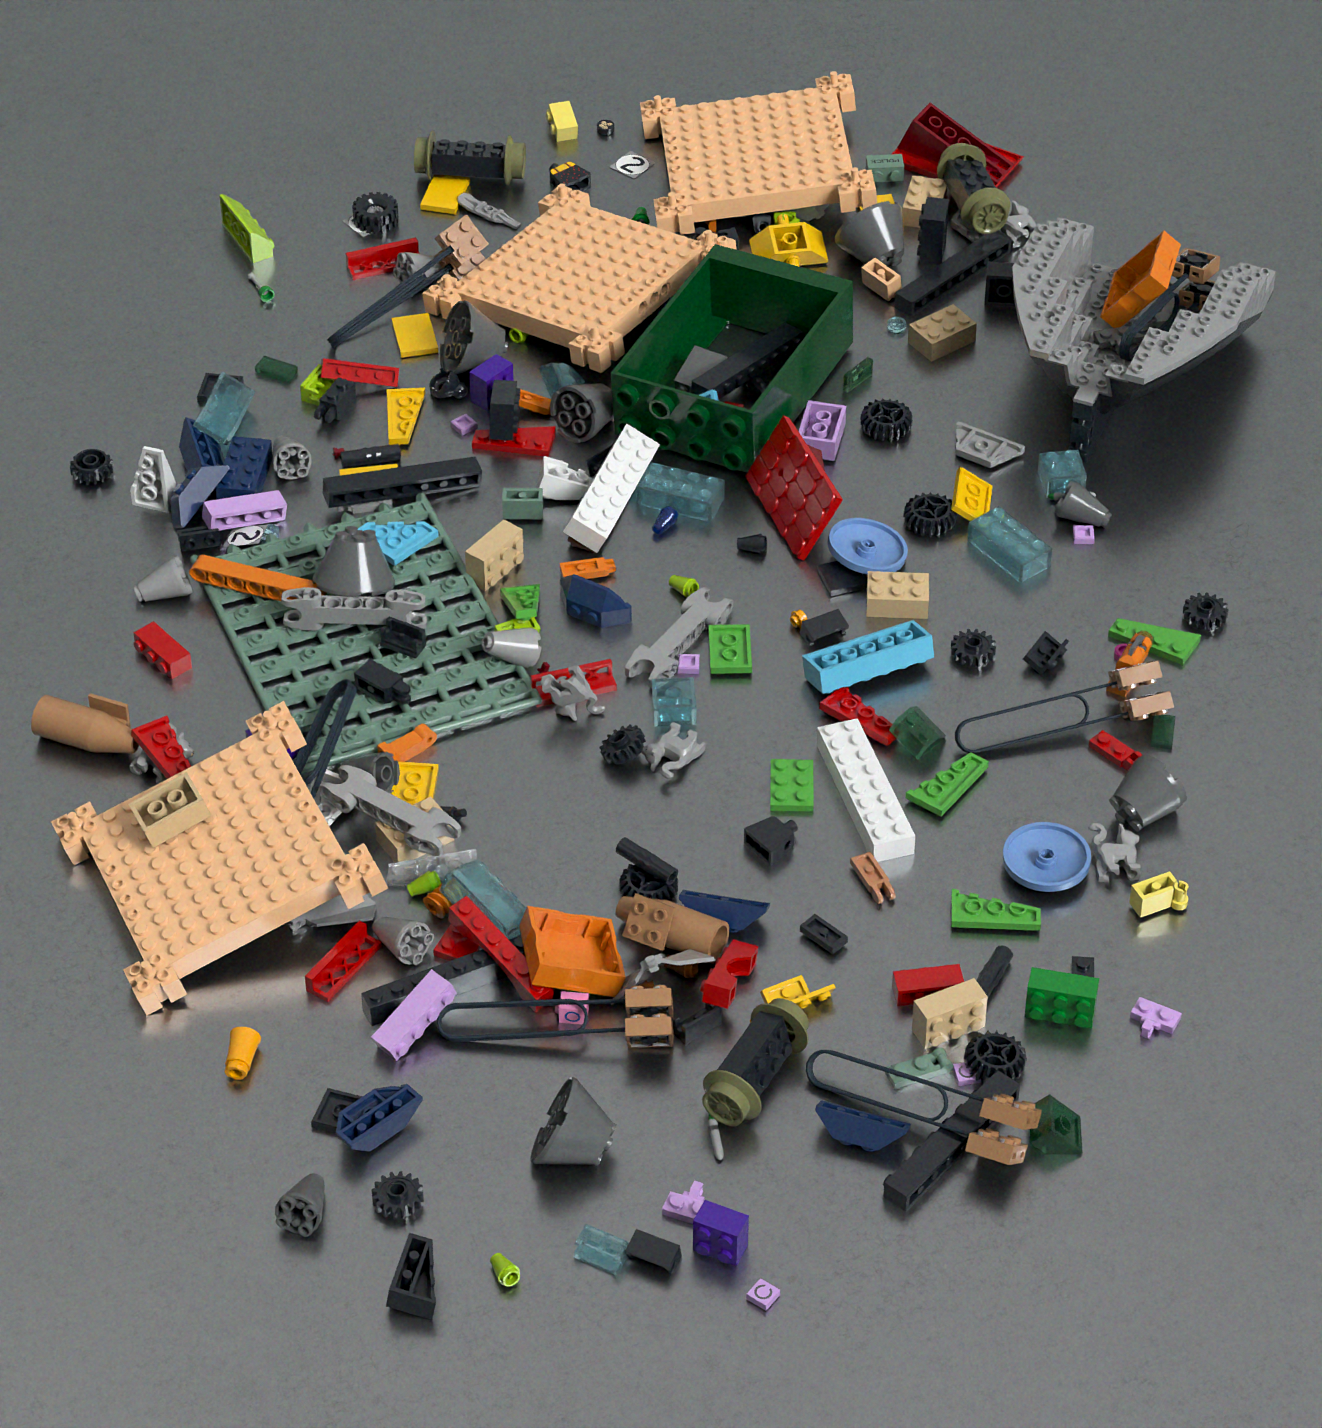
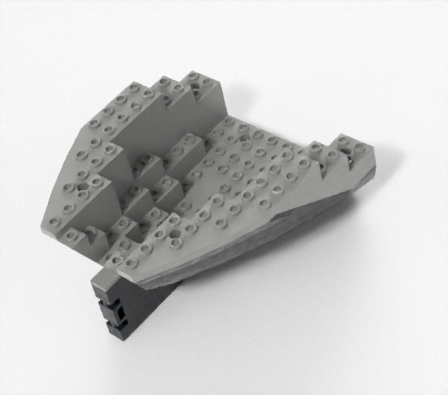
M1059 217L1057 221L1048 220L1046 225L1037 223L1012 266L1014 300L1019 325L1029 356L1037 365L1043 367L1049 379L1054 380L1063 393L1068 394L1073 399L1072 417L1074 418L1071 422L1069 441L1072 442L1068 450V459L1087 463L1115 409L1145 396L1195 368L1231 343L1256 322L1272 296L1276 271L1239 262L1237 267L1230 266L1229 270L1222 269L1201 310L1196 307L1191 312L1186 310L1188 308L1179 305L1178 313L1169 332L1149 327L1132 361H1127L1117 355L1114 347L1099 349V345L1096 344L1093 338L1094 331L1113 328L1100 318L1109 292L1113 274L1118 269L1091 262L1094 226ZM1169 282L1168 289L1174 284L1173 282ZM1179 285L1173 292L1179 295V290L1184 285ZM1160 296L1123 326H1131ZM1174 297L1148 323L1167 321L1173 311ZM1139 343L1131 344L1130 351L1134 349Z

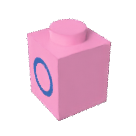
M562 991L560 999L589 1000V993ZM576 1004L555 1005V1014H559V1023L583 1024L585 1015L581 1007ZM583 1004L588 1013L589 1004Z

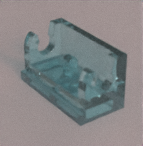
M585 1224L584 1229L575 1242V1245L578 1247L574 1252V1258L614 1275H617L628 1258V1255L625 1253L628 1241L588 1224Z

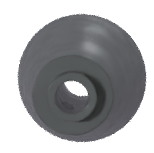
M380 752L347 760L341 764L360 768L370 773L377 782L376 787L388 793H392L394 791L391 790L392 787L399 782V763L394 761L392 753Z

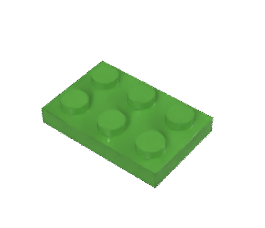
M750 624L708 625L710 674L752 673Z
M771 759L770 811L813 812V760Z

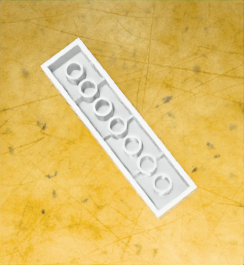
M626 424L563 532L597 553L609 536L660 444Z
M858 718L817 727V747L867 852L870 851L877 862L914 854L915 834Z

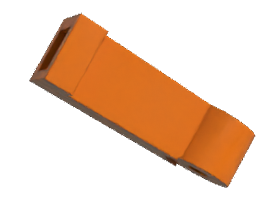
M420 724L414 731L389 744L386 742L378 744V753H392L394 761L406 762L432 746L437 739V734L426 724Z

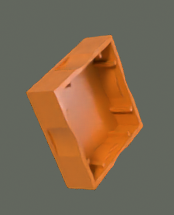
M1162 231L1140 252L1117 269L1113 274L1100 318L1113 328L1122 327L1166 291L1181 244L1167 232Z
M527 906L519 928L531 984L616 997L621 990L626 976L621 956L616 947L617 939L612 919L583 914H568L558 910Z

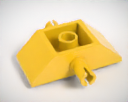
M782 214L777 217L778 225L767 226L749 239L751 253L754 255L795 266L828 263L822 232L806 222L789 224V218L786 214H784V220Z

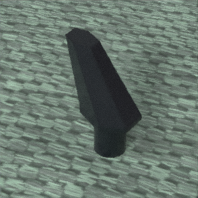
M440 806L456 822H459L461 817L467 816V811L464 808L457 809L454 806Z

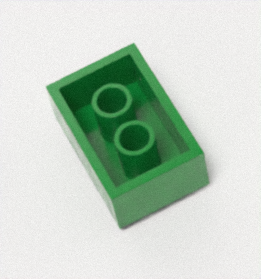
M1032 967L1027 987L1024 1017L1092 1029L1100 978Z

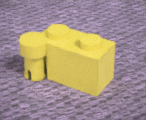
M570 101L549 104L546 119L547 122L551 123V134L555 135L556 141L577 139L578 125Z
M1169 871L1131 885L1129 903L1140 918L1169 907L1175 910H1184L1188 905V884L1184 881H1179L1178 884L1176 878Z

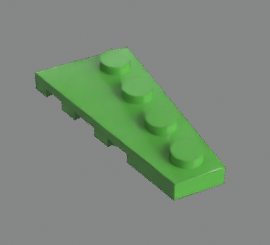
M540 584L500 588L501 598L516 619L526 621L530 620L531 617H537Z
M1117 618L1108 632L1109 637L1127 644L1135 634L1148 637L1152 642L1149 650L1150 653L1181 665L1185 663L1201 640V635L1120 618Z
M970 752L951 764L948 770H941L935 774V778L930 781H923L914 791L912 789L907 791L905 798L942 817L988 768L989 761Z
M952 889L951 927L1040 931L1041 908L1015 902L1005 904L1001 902V899L992 898L987 900L979 898V894L970 893L965 895L960 894L959 890Z

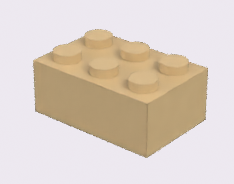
M912 176L902 208L904 226L920 228L919 216L921 215L922 204H926L927 197L947 199L948 187L944 180Z
M952 304L909 324L908 343L932 362L975 342L977 323Z
M503 519L465 551L466 573L474 579L479 589L487 591L517 564L522 562L524 559L523 529Z
M868 571L866 617L928 619L929 573Z
M187 772L129 803L133 814L153 848L211 816L203 798Z
M432 797L413 805L425 812H428L432 807L442 810ZM380 821L375 822L376 841L398 867L426 854L411 848L404 840V833ZM446 836L437 837L443 846L454 841V838Z
M975 978L914 1000L912 1031L924 1049L938 1046L943 1042L959 1038L972 1031H978L985 1027L988 996Z

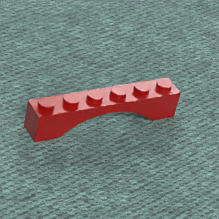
M467 895L449 907V922L462 936L478 944L495 960L523 1000L553 999L554 988L531 984L526 957ZM544 1006L529 1007L536 1013Z

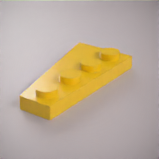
M425 387L387 389L389 445L409 444L425 396Z

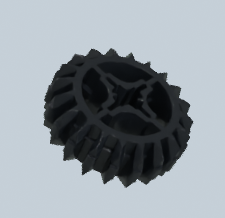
M882 398L881 401L875 399L874 403L869 402L868 406H864L860 416V424L864 433L868 434V437H874L875 440L881 439L882 442L884 440L891 442L892 439L898 441L899 437L904 438L905 434H909L913 423L912 412L909 410V407L905 406L904 403H899L898 400L891 401V398L889 400Z
M922 492L921 496L915 495L914 498L909 499L904 508L903 517L905 525L909 527L910 531L914 530L915 534L921 533L922 537L924 535H929L930 538L932 535L937 537L940 534L946 535L947 531L950 532L955 527L957 513L951 510L952 499H947L946 495L939 496V493L934 495L931 492L929 494Z
M629 864L628 868L623 869V873L620 875L619 891L622 897H634L635 893L651 899L674 901L678 892V878L671 885H667L635 864Z
M987 1030L985 1035L979 1032L977 1037H972L966 1046L964 1054L966 1068H969L970 1075L976 1073V1081L980 1079L985 1081L987 1077H991L994 1073L997 1074L998 1071L1013 1080H1018L1025 1070L1027 1061L1025 1048L1022 1047L1021 1041H1015L1014 1036L1008 1037L1006 1032L1003 1035L998 1034L997 1030L995 1033H990Z

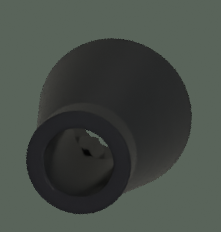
M757 534L737 538V549L761 554L767 550V537Z

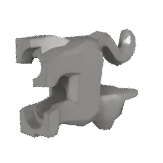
M1014 200L1012 201L1011 214L1008 216L1005 225L1000 229L1001 232L1012 238V248L1020 246V242L1017 241V238L1020 236L1030 237L1036 226L1034 219L1028 215L1029 209L1023 205H1018Z
M578 665L568 668V671L573 676L568 680H565L563 677L560 678L561 683L551 674L542 676V691L551 694L552 702L556 704L555 712L557 714L570 716L572 720L577 721L576 705L587 699L589 700L586 703V708L590 713L600 714L605 710L604 705H594L598 700L597 696L591 690L584 673Z
M674 722L670 724V730L667 733L659 736L655 743L644 746L641 751L645 759L651 763V771L656 769L663 756L674 761L667 762L660 768L661 775L667 779L673 777L669 770H679L693 759L699 757L705 751L706 744L704 742L700 745L697 744L698 733L692 730L687 732L686 739L679 738L677 735L681 725Z
M169 723L171 729H174L175 733H177L176 727ZM181 732L177 742L182 746L183 754L188 759L194 755V750L191 748L190 743L184 739V733ZM144 750L130 765V771L138 776L148 770V765L153 766V773L157 774V784L167 779Z
M1099 823L1089 825V830L1098 832L1092 839L1098 882H1109V875H1106L1109 871L1119 875V867L1125 869L1129 880H1140L1141 867L1140 864L1135 863L1137 855L1135 845L1139 842V836L1129 830H1124L1123 825L1119 824L1117 844H1101L1100 842L1107 835L1105 827Z

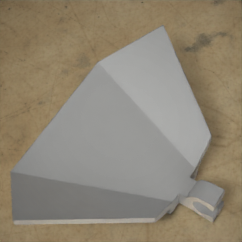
M366 894L362 896L364 902L348 909L341 895H338L289 921L287 927L292 932H295L305 924L311 928L313 926L352 923L359 920H373L376 903Z
M691 949L669 957H665L661 953L655 956L651 955L640 962L642 968L626 976L621 990L612 999H620L625 995V989L635 986L643 973L648 971L653 973L660 970L659 966L666 963L686 965L715 961L713 956Z

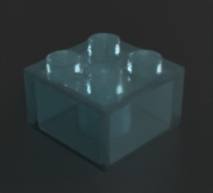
M1078 450L1039 453L1038 473L1046 497L1054 492H1066L1065 490L1070 481H1077L1084 488L1086 487L1087 474Z
M694 677L652 679L654 727L670 726L672 722L679 725H696L697 706Z

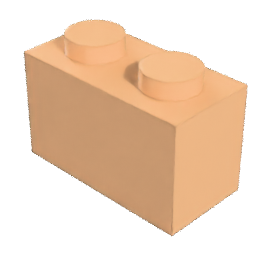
M874 258L861 267L862 283L887 301L894 298L895 293L902 289L901 276L878 259Z

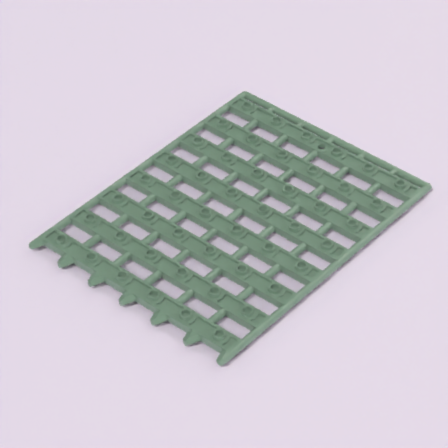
M424 493L417 494L416 502L395 508L382 502L379 506V512L359 518H354L345 512L341 517V523L317 529L314 525L306 523L303 528L304 533L279 539L269 533L265 539L266 543L243 550L234 544H230L227 548V554L216 556V558L253 567L278 560L281 568L270 571L312 580L326 553L324 547L330 545L336 532L345 531V527L355 526L359 528L367 522H375L376 525H387L388 522H404V525L416 521L430 519L433 524L432 527L438 530L439 537L421 549L444 543L447 550L417 558L415 553L408 557L410 561L399 563L396 566H389L395 579V585L420 578L424 586L408 591L425 595V606L435 605L437 612L425 615L427 616L426 636L444 630H449L452 636L448 639L427 644L416 659L402 653L383 657L379 649L385 648L380 646L381 628L369 631L365 624L324 623L321 629L314 631L291 628L286 625L277 627L274 619L284 617V613L296 610V608L287 607L281 601L273 599L264 601L261 596L202 583L265 711H268L269 708L282 701L285 702L286 706L303 701L307 702L310 709L291 714L301 733L309 731L319 711L320 706L317 705L314 698L326 695L336 683L344 679L350 680L355 686L354 672L366 663L343 668L340 660L371 652L374 657L373 661L399 674L421 667L425 668L428 675L404 681L410 685L411 691L409 695L411 696V701L439 694L443 702L411 710L408 704H401L394 700L391 703L384 704L365 693L359 695L356 693L346 720L360 716L364 725L341 731L328 766L378 752V744L382 742L389 744L402 737L401 735L404 736L414 731L420 724H426L436 734H440L539 705L542 702L537 689H532L530 677L524 667L511 664L496 656L477 661L474 660L471 653L483 650L482 638L487 632L494 631L495 625L499 623L474 579L466 573V566ZM317 550L320 556L289 565L286 559L287 557ZM192 555L190 557L192 564H194V562L198 558L197 555ZM458 568L461 573L460 576L431 583L428 578L430 575ZM326 593L325 596H341V595H335V594H331V593ZM470 593L476 599V601L448 609L442 603V601ZM253 596L256 604L225 612L222 604ZM414 599L411 602L418 603L420 600ZM483 619H487L490 627L460 635L456 628ZM417 620L411 622L414 624H420L422 621ZM266 622L269 627L268 630L238 638L235 632L237 629ZM353 626H357L360 631L359 634L331 642L326 635ZM318 637L321 645L293 653L287 647V645ZM279 648L282 656L251 664L248 656ZM459 656H463L467 664L436 672L432 665ZM332 663L336 670L308 679H304L301 671ZM517 671L521 678L491 688L486 679ZM290 674L296 680L294 683L266 691L261 684L262 682ZM478 682L482 689L481 691L453 699L447 693L448 690ZM341 700L334 703L322 729L324 736L317 739L301 774L314 770L317 764L316 760L319 759L330 731L328 725L333 723ZM399 705L403 711L402 714L374 722L371 721L368 715L369 713Z

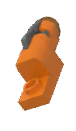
M1147 631L1136 633L1117 661L1115 670L1143 663L1153 645L1152 635ZM1106 687V691L1126 697L1130 689L1119 691L1118 687Z

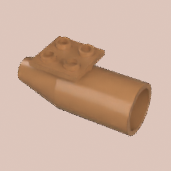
M90 693L88 695L90 707L50 695L41 697L35 706L31 720V729L36 736L89 752L135 753L139 748V744L131 736L132 728L128 704Z
M635 893L634 897L623 896L616 907V917L626 923L622 936L661 951L664 950V947L678 952L691 949L713 956L715 961L707 963L714 964L717 958L721 957L729 937V924L710 915L668 900L651 899Z

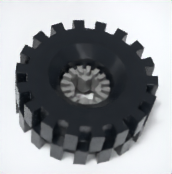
M369 192V195L363 194L362 198L357 197L356 201L353 202V223L357 229L360 228V231L364 232L367 230L369 234L371 232L378 234L379 231L385 233L387 229L389 231L392 230V226H397L399 221L398 203L393 196L390 195L388 197L387 193L382 195L381 192H376V194Z

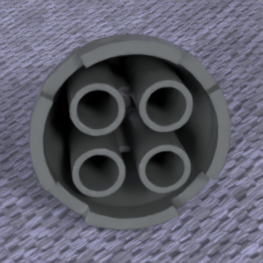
M595 383L567 385L556 391L551 399L550 413L551 416H554L559 427L557 431L565 439L573 443H580L593 438L614 418L611 389L604 384Z
M1143 754L1132 763L1113 796L1109 799L1110 804L1117 812L1115 813L1117 820L1123 824L1127 822L1136 831H1140L1147 825L1179 809L1187 800L1185 789L1179 779L1176 778L1174 780L1170 773L1164 770L1166 765L1155 757Z

